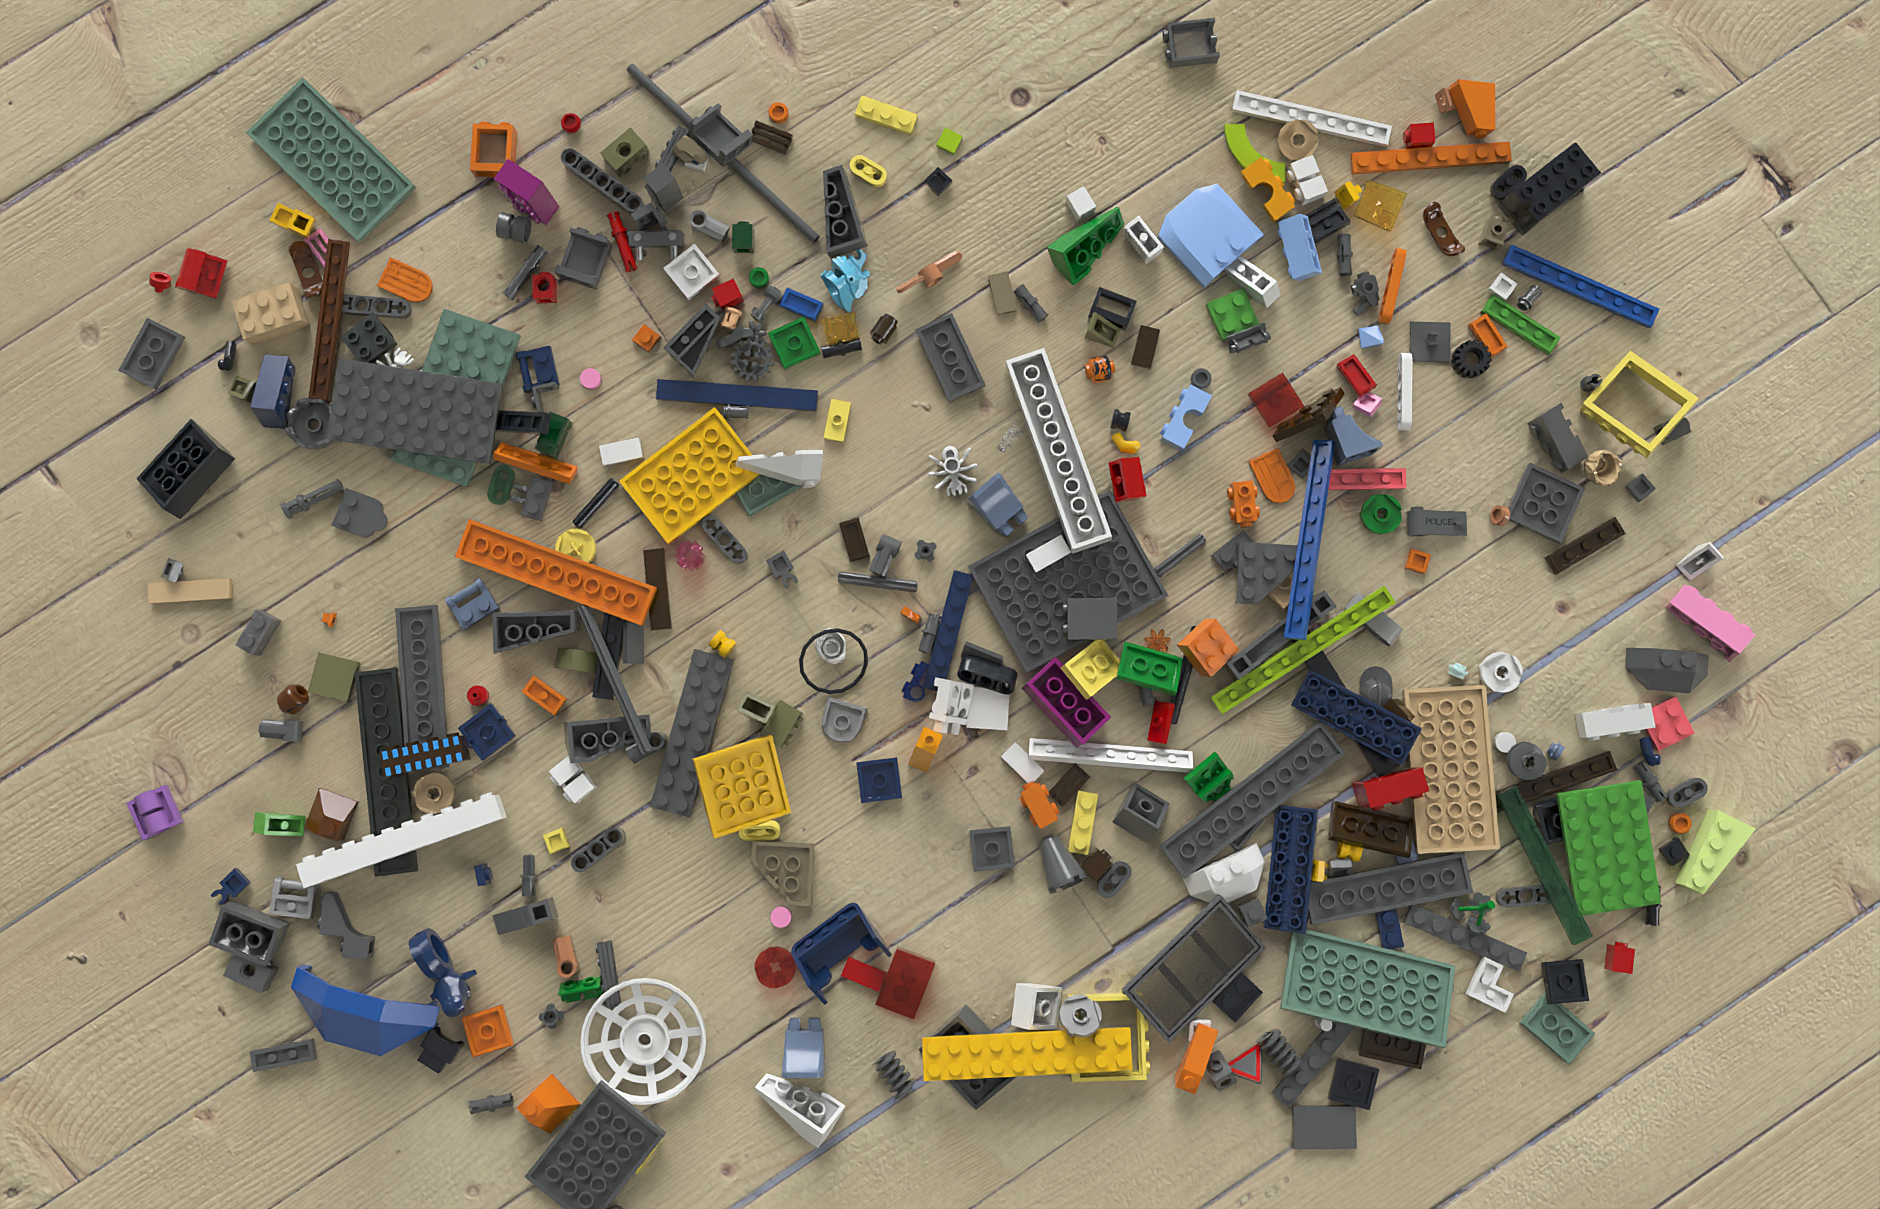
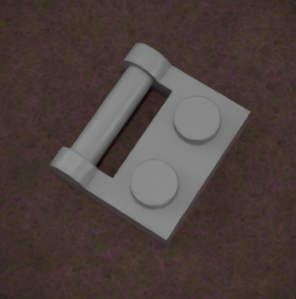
M276 877L269 914L312 919L319 884L303 888L301 881L284 880L283 877ZM282 888L308 891L307 897L281 894Z

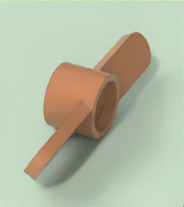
M954 251L941 260L925 266L919 271L917 276L896 288L897 293H902L923 281L927 288L937 284L943 278L941 272L958 263L962 259V254L959 251Z

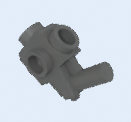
M1369 271L1357 274L1358 278L1351 285L1353 296L1361 297L1362 303L1353 309L1357 316L1370 306L1379 305V287L1376 276L1369 274Z

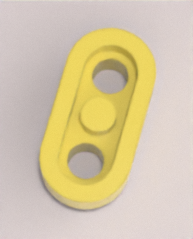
M857 155L851 159L850 170L854 176L873 187H881L885 184L887 173L882 166L862 155ZM862 165L864 168L862 170H858L857 166ZM875 175H879L881 178L879 180H875L873 177Z
M773 820L739 830L740 838L745 841H771L777 839L780 835V825Z

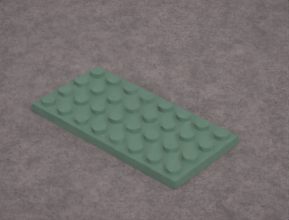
M303 77L246 132L359 243L417 188Z
M443 309L422 371L501 383L504 386L521 335ZM394 450L390 459L391 461L466 487L469 486L477 463Z
M1306 930V934L1291 932L1280 1009L1443 1049L1446 1048L1455 965L1316 931Z

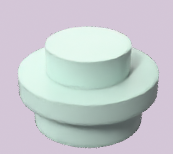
M1455 662L1454 665L1449 664L1448 666L1450 668L1448 673L1455 677L1464 679L1465 675L1469 674L1466 671L1467 667Z

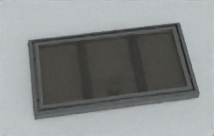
M1218 894L1121 990L1169 1043L1266 947L1224 900L1223 896Z

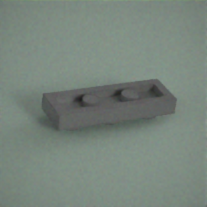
M312 1038L250 1051L253 1072L313 1061L317 1059L315 1041Z

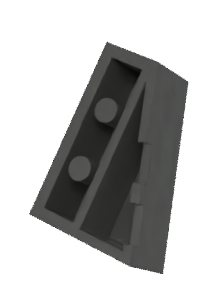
M707 304L664 346V350L693 378L721 321V318Z
M1559 403L1528 422V425L1530 426V432L1541 442L1542 450L1551 457L1553 466L1563 473L1588 458V455L1578 435L1574 436L1569 428L1572 423L1570 419L1565 420L1561 412L1564 407L1562 403Z

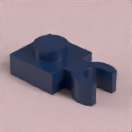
M234 868L219 882L223 888L215 890L211 897L213 898L221 894L222 900L218 904H226L229 901L230 895L233 898L237 897L251 882L238 868Z

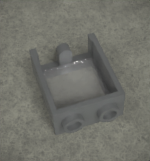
M1215 18L1167 23L1166 29L1163 31V42L1167 43L1165 59L1166 62H1169L1170 69L1172 67L1207 63L1217 64L1220 52H1216L1215 48L1217 44V35L1213 33Z

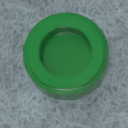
M761 267L752 269L749 273L751 285L758 289L766 287L769 283L768 272Z

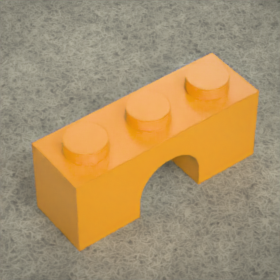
M1260 157L1239 174L1250 190L1257 185H1266L1270 189L1271 198L1262 207L1274 223L1295 207V199L1290 192L1286 193L1282 188L1284 183L1280 177L1273 175L1271 172L1273 168L1267 159L1263 160Z

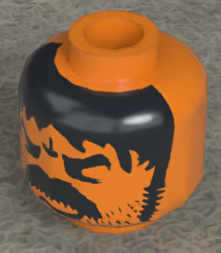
M1106 355L1090 358L1088 363L1085 364L1086 377L1092 383L1111 380L1112 373H1115L1114 362L1109 361Z

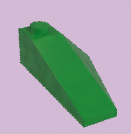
M1115 207L1060 236L1047 247L1052 263L1072 285H1075L1092 270L1090 266L1096 258L1100 259L1103 254L1101 251L1106 244L1111 243L1124 226L1119 207Z

